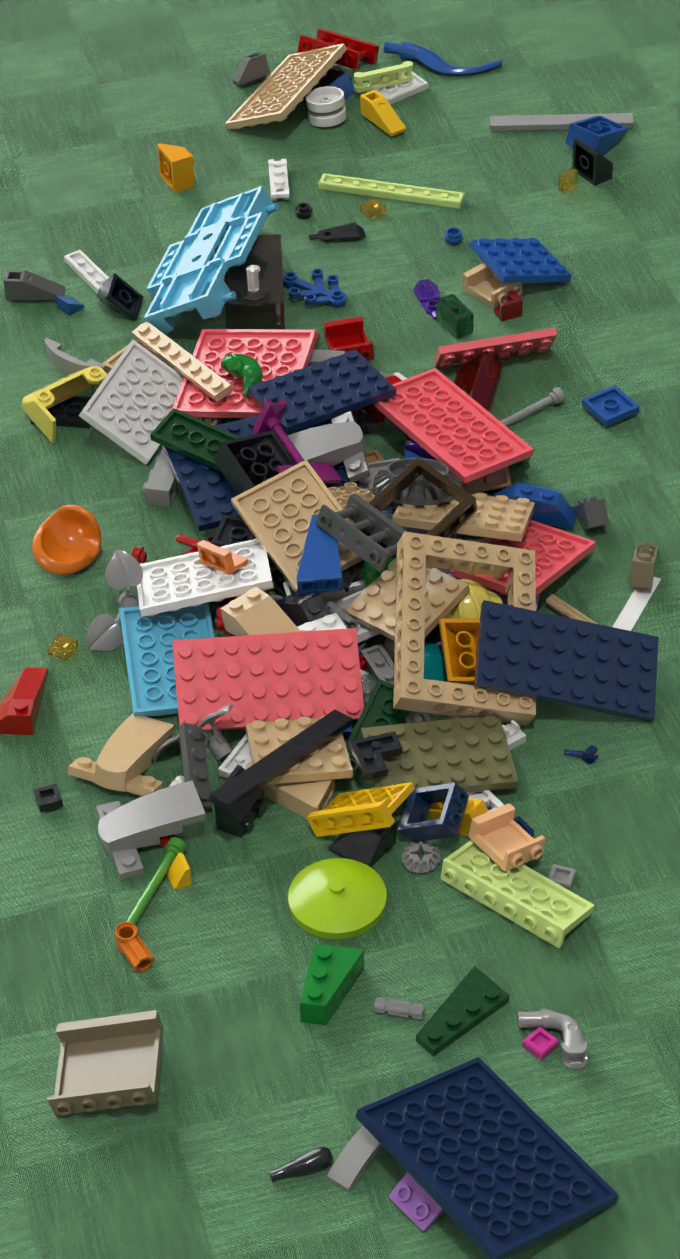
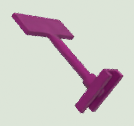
M266 399L252 430L253 434L273 430L296 464L304 461L303 457L282 429L280 422L288 405L284 399H280L279 403H272L270 399ZM330 462L310 464L324 484L341 482L342 479ZM295 465L277 466L276 469L280 474Z

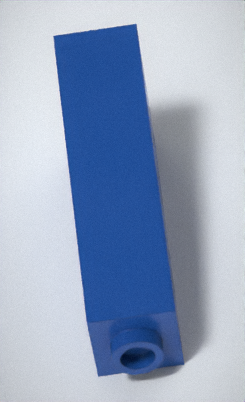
M312 515L297 574L298 595L343 590L338 540L315 524L318 515Z

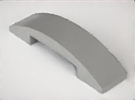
M49 338L44 339L47 359L62 373L71 375L92 366L100 367L106 372L105 365L93 359L85 363L62 352L61 344Z
M362 1126L336 1159L327 1175V1179L349 1192L364 1176L365 1167L383 1146Z

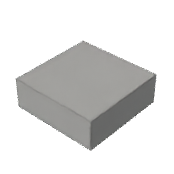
M553 864L548 879L571 891L577 876V870Z

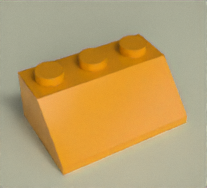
M439 619L447 682L474 686L480 619Z

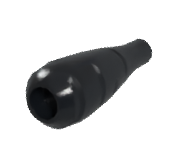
M318 1147L295 1158L284 1166L268 1172L272 1182L283 1178L316 1172L329 1167L333 1162V1156L329 1148Z

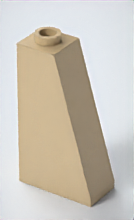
M252 761L246 764L245 770L253 765ZM335 779L271 784L263 786L262 789L264 790L265 797L306 818L310 812L324 810L335 792Z

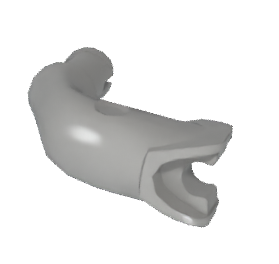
M541 1008V1011L518 1012L519 1029L540 1026L543 1029L560 1031L563 1036L561 1056L563 1064L567 1069L575 1070L585 1067L587 1062V1041H585L583 1031L576 1020L568 1015Z

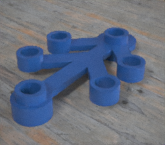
M316 268L311 271L312 279L316 285L299 279L295 272L285 273L283 286L289 289L290 299L296 300L304 297L305 304L308 306L330 303L335 308L343 307L347 301V295L339 290V278L337 275L332 274L327 277V285L331 286V291L324 287L322 269ZM297 286L304 288L306 290L300 291V289L297 288Z

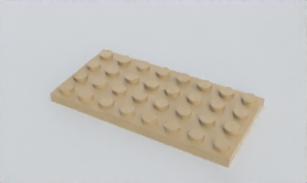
M345 44L288 55L225 123L227 130H239L245 126L254 127L261 123L266 125L272 121L281 122L287 119V115L295 110V106L303 101L305 95L311 92V89L327 74V71L334 66V63L342 58V54L347 50Z

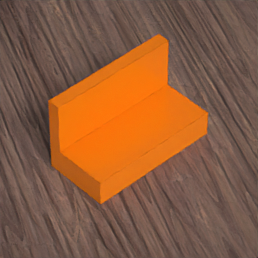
M204 540L196 544L201 563L230 575L249 563L247 558Z

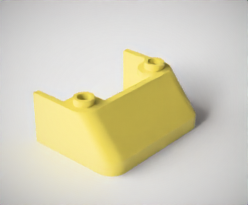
M97 366L79 370L25 396L22 400V409L44 435L54 443L56 442V419L47 409L92 387L97 390L108 374Z

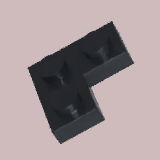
M395 731L350 741V750L365 781L388 776V768L383 758L400 755L403 752V747Z

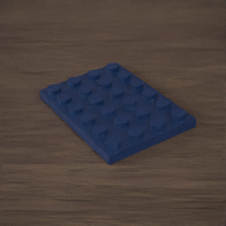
M353 350L336 357H331L325 361L311 364L305 368L294 370L285 375L259 382L248 387V394L261 408H263L266 399H270L272 403H279L280 399H284L288 405L280 422L284 432L290 434L349 411H354L396 396V388L357 350Z

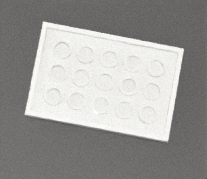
M132 340L81 411L79 417L146 465L160 445L151 440L150 434L172 410L184 377L136 341Z
M257 539L221 546V548L245 557L249 561L248 564L230 575L202 564L198 552L140 564L143 570V578L141 583L137 585L141 617L155 616L166 611H177L188 606L196 607L211 601L219 602L229 597H240L255 587L262 591L274 588L266 551Z

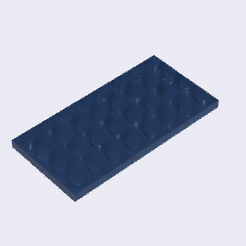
M484 600L481 604L474 686L652 722L655 719L659 637Z

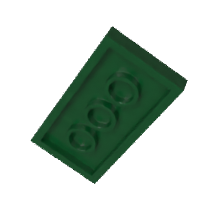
M175 408L168 413L150 434L152 441L220 472L221 470L213 460L220 443L240 438Z

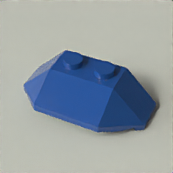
M518 481L493 495V497L504 495L512 500L527 498L530 502H535V510L531 520L569 530L573 529L576 513L561 490Z

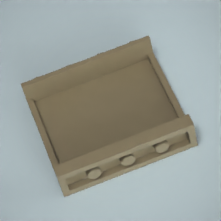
M157 1010L57 1024L56 1033L61 1041L55 1092L54 1096L47 1097V1101L55 1116L157 1103L164 1025Z

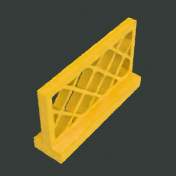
M410 782L339 793L324 810L310 812L306 818L316 837L391 827L395 822L391 814L411 794L415 787Z

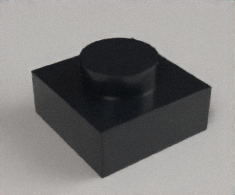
M57 784L33 789L40 812L63 806Z

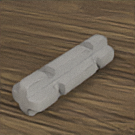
M377 997L374 1002V1011L384 1014L386 1011L389 1015L407 1018L410 1015L413 1019L419 1020L423 1018L425 1008L422 1004L414 1003V1005H410V1002L390 999L389 1002L387 998Z

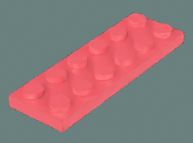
M556 328L439 346L434 358L435 367L444 369L452 367L454 364L468 365L472 361L478 360L480 362H487L491 358L497 357L499 359H506L515 354L525 356L533 351L543 353L548 351L557 337Z

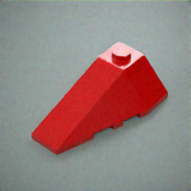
M25 667L0 702V734L34 735L48 668Z

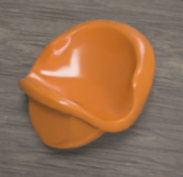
M78 505L62 506L47 518L36 531L32 543L33 556L36 562L50 573L69 575L79 572L88 567L97 558L101 548V530L96 518L87 509Z

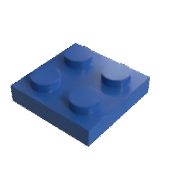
M616 385L582 399V406L605 427L639 413L640 406Z

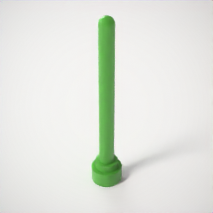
M177 837L169 839L165 846L166 855L126 922L136 925L177 854L180 852L184 854L187 849V845L183 840Z

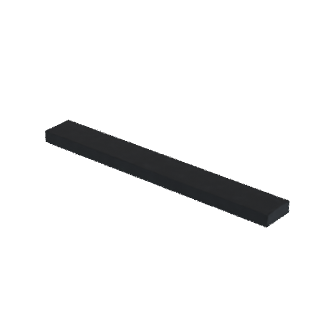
M334 709L209 794V801L229 811L352 726L353 718Z

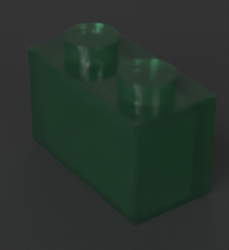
M454 294L437 299V320L456 339L474 333V313Z

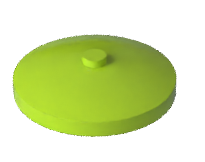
M346 858L325 859L307 866L296 875L288 891V906L293 920L304 931L324 939H349L366 933L381 920L387 905L386 886L380 875L368 865Z

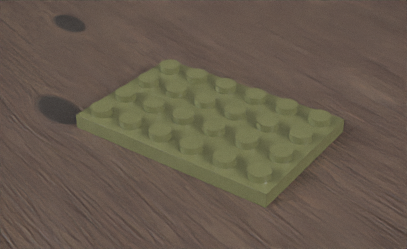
M484 715L361 728L362 738L395 731L403 747L402 754L383 758L388 768V776L372 779L374 788L410 782L413 783L415 788L456 782L466 793L518 788V776L500 717Z

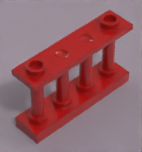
M323 28L318 29L317 39L300 35L298 52L345 44L347 50L342 54V58L335 62L336 64L357 70L359 59L373 64L377 63L379 45Z

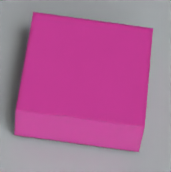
M539 1026L522 1041V1047L542 1061L559 1047V1040Z

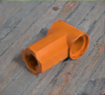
M122 922L115 928L117 951L124 954L135 972L140 971L142 973L148 970L154 963V957L138 935L136 925L131 922Z

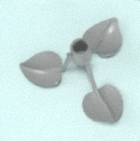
M117 549L107 565L105 571L106 581L112 588L122 590L126 587L124 593L118 598L120 608L138 607V600L130 593V586H137L141 583L143 578L142 567L132 555ZM119 612L115 621L107 613L97 616L92 621L86 639L89 650L111 651L122 644V629L118 625L120 622Z
M233 704L221 707L199 723L200 728L210 723L215 735L206 740L208 745H205L206 753L211 751L217 761L228 756L233 750L223 737L221 730H217L215 721L224 714L230 713L234 706ZM179 734L165 741L157 749L153 757L154 762H156L162 751L180 741Z

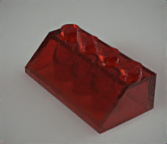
M484 351L458 369L454 384L489 412L490 406L493 403L494 393L497 390L498 380L501 377L502 365L489 352Z

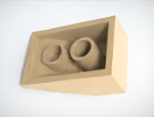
M258 587L250 589L245 594L221 607L225 630L234 636L301 632L271 596Z

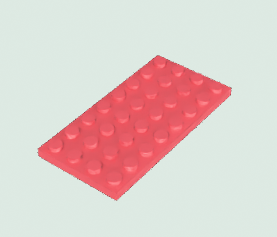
M436 368L392 384L396 388V396L372 404L437 461L447 465L449 471L464 484L533 456L534 449Z
M356 628L172 641L179 726L183 722L199 726V723L205 717L228 704H233L234 706L230 713H226L216 719L215 726L217 730L245 729V723H252L255 720H262L264 722L275 721L279 718L298 720V718L303 716L311 719L321 718L334 709L353 718L354 721L359 719L364 709ZM210 723L202 727L203 731H213Z

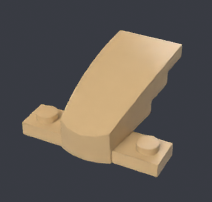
M131 714L109 738L96 762L90 758L79 757L68 766V775L92 781L107 789L126 791L140 796L163 789V781L156 780L152 776H142L140 774L151 767L155 752L174 733L175 725Z

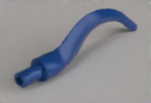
M385 42L384 53L397 54L400 59L419 60L430 69L440 73L454 75L474 74L502 66V61L497 60L478 67H458L446 63L436 53L413 43L402 42L400 45Z

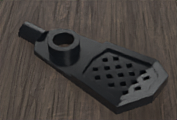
M354 222L320 230L316 234H310L309 240L319 239L329 242L340 239V241L361 239L365 237V231Z

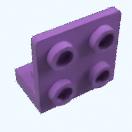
M409 1173L403 1177L389 1194V1198L424 1232L431 1227L444 1211Z

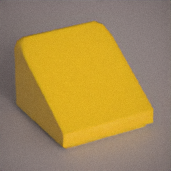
M182 852L177 854L167 872L174 890L191 886L192 883L191 870Z

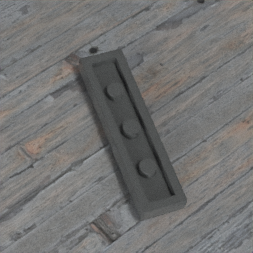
M183 722L179 726L184 782L193 780L204 811L208 812L212 809V802L209 801L211 791L204 731L199 726Z

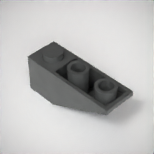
M6 270L3 283L6 300L56 301L57 296H64L65 286L29 271Z

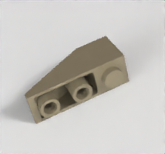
M642 542L641 545H636L632 560L630 587L652 589L658 546H654L653 543Z

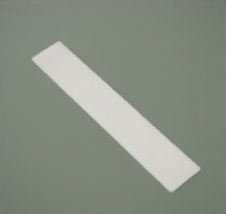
M654 577L652 589L635 588L614 623V628L632 630L661 578Z

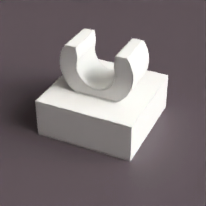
M511 720V723L507 725H502L509 750L526 742V735L520 730V726L514 720Z

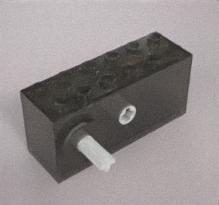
M281 234L258 235L252 250L246 258V262L240 266L229 267L225 274L224 282L230 291L236 293V299L225 303L226 329L285 330Z

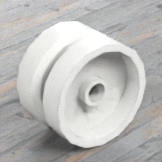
M326 86L313 89L306 95V105L309 123L317 127H330L343 122L347 117L344 105V91L337 87Z

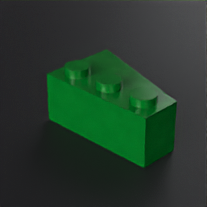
M322 944L313 945L300 1000L302 1023L328 1024L341 1005L342 998L346 992L350 991L353 987L356 977L365 969L364 949Z

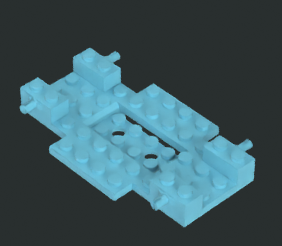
M263 186L201 208L184 240L169 245L146 289L150 295L156 293L144 316L146 322L148 321L162 333L168 334L174 329V325L179 319L181 312L192 311L196 308L203 320L210 317L216 318L221 314L225 303L236 299V293L230 291L223 280L229 267L240 266L246 262V258L252 250L260 230L265 225L268 215L280 209L278 203L274 204Z

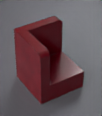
M515 290L508 291L507 302L501 303L499 307H495L494 313L501 322L521 317L523 313V300Z

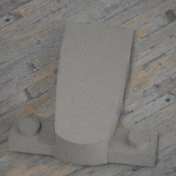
M351 411L331 419L333 424L322 425L288 435L303 459L307 460L309 464L330 462L332 466H335L344 461L350 482H356L371 475L365 457L367 454V443L360 426L355 423Z
M193 780L152 792L123 806L120 805L119 801L96 806L99 818V837L106 854L115 863L120 880L144 875V869L136 848L160 844V837L182 833L184 825L206 820V813Z

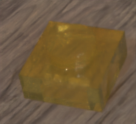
M571 168L559 174V191L565 193L577 187L578 171Z
M373 198L360 204V211L372 219L385 213L386 205Z
M58 634L48 646V654L68 660L78 648V640Z

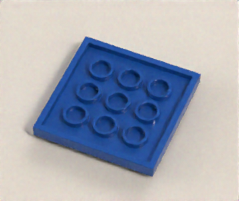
M480 238L479 240H471L470 248L503 283L570 282L572 275L536 238H513L512 240Z

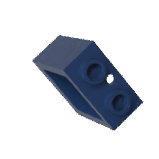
M456 782L415 788L408 796L398 831L411 842L457 837L469 794ZM445 802L440 819L426 821L431 804Z

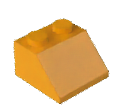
M157 144L159 173L162 179L174 193L193 188L196 175L193 170L195 161L192 153H189L185 147Z

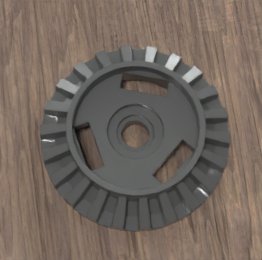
M406 458L391 462L387 466V470L378 473L374 477V492L377 494L383 490L394 477H397L409 463H412L417 458ZM419 458L461 487V481L449 472L447 465L436 460ZM418 476L392 502L409 505H434L451 501L453 498L422 476Z

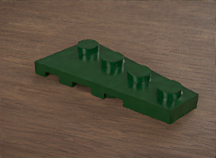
M378 679L346 743L349 758L355 760L350 750V741L362 739L361 728L400 724L411 712L409 710L393 708V684Z
M474 966L416 1034V1042L434 1057L506 1005L510 1000V995Z

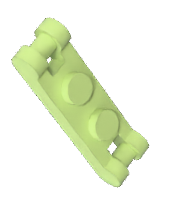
M405 61L400 65L364 73L356 72L354 73V81H356L354 91L360 93L410 82L413 80V73L411 72L413 62Z

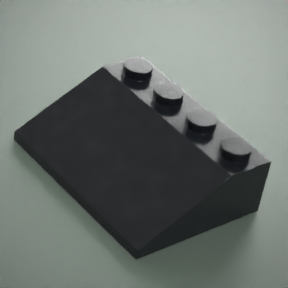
M273 430L221 442L213 459L237 495L278 475L277 466L297 465Z

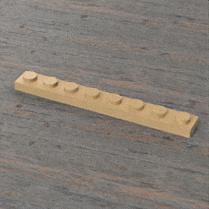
M148 321L132 331L133 337L216 402L233 391L228 382Z

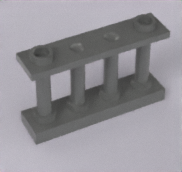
M357 494L350 495L346 508L338 512H334L325 504L322 505L315 523L379 572L384 570L388 557L397 554V543L404 531L407 532ZM349 517L355 523L351 524L348 521H346L345 518ZM365 529L372 535L367 536L361 530ZM380 541H381L382 543H384V544L387 545L388 547H387V548H383V547L380 546L377 542H380Z

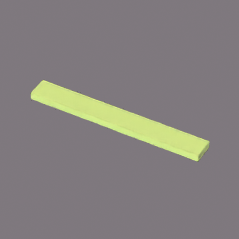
M325 173L318 183V189L459 209L465 199V193Z

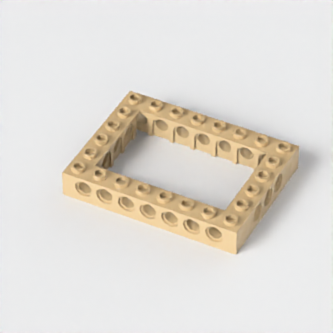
M404 531L397 543L393 708L462 718L494 715L500 717L501 723L509 724L511 720H514L518 725L528 726L536 716V699L479 688L473 685L424 679L426 568L432 569L433 567L449 569V572L456 570L470 572L471 575H491L493 578H502L508 572V585L506 586L508 605L536 611L535 550Z

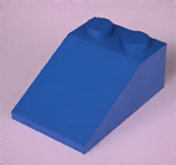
M598 115L570 123L565 144L573 149V139L577 137L602 155L625 135L629 128Z

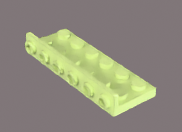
M472 840L443 860L441 880L557 948L563 946L565 935L594 911V904L524 864L505 872Z

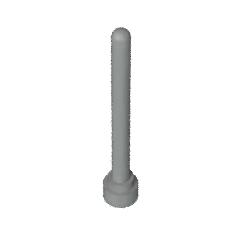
M556 387L549 391L546 398L500 422L507 427L550 404L559 405L565 401V394L561 388Z

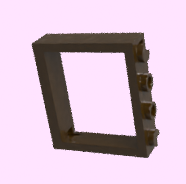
M419 458L409 463L403 472L394 477L389 485L379 491L374 499L369 502V504L381 512L418 476H422L459 502L426 535L449 538L478 511L474 496Z

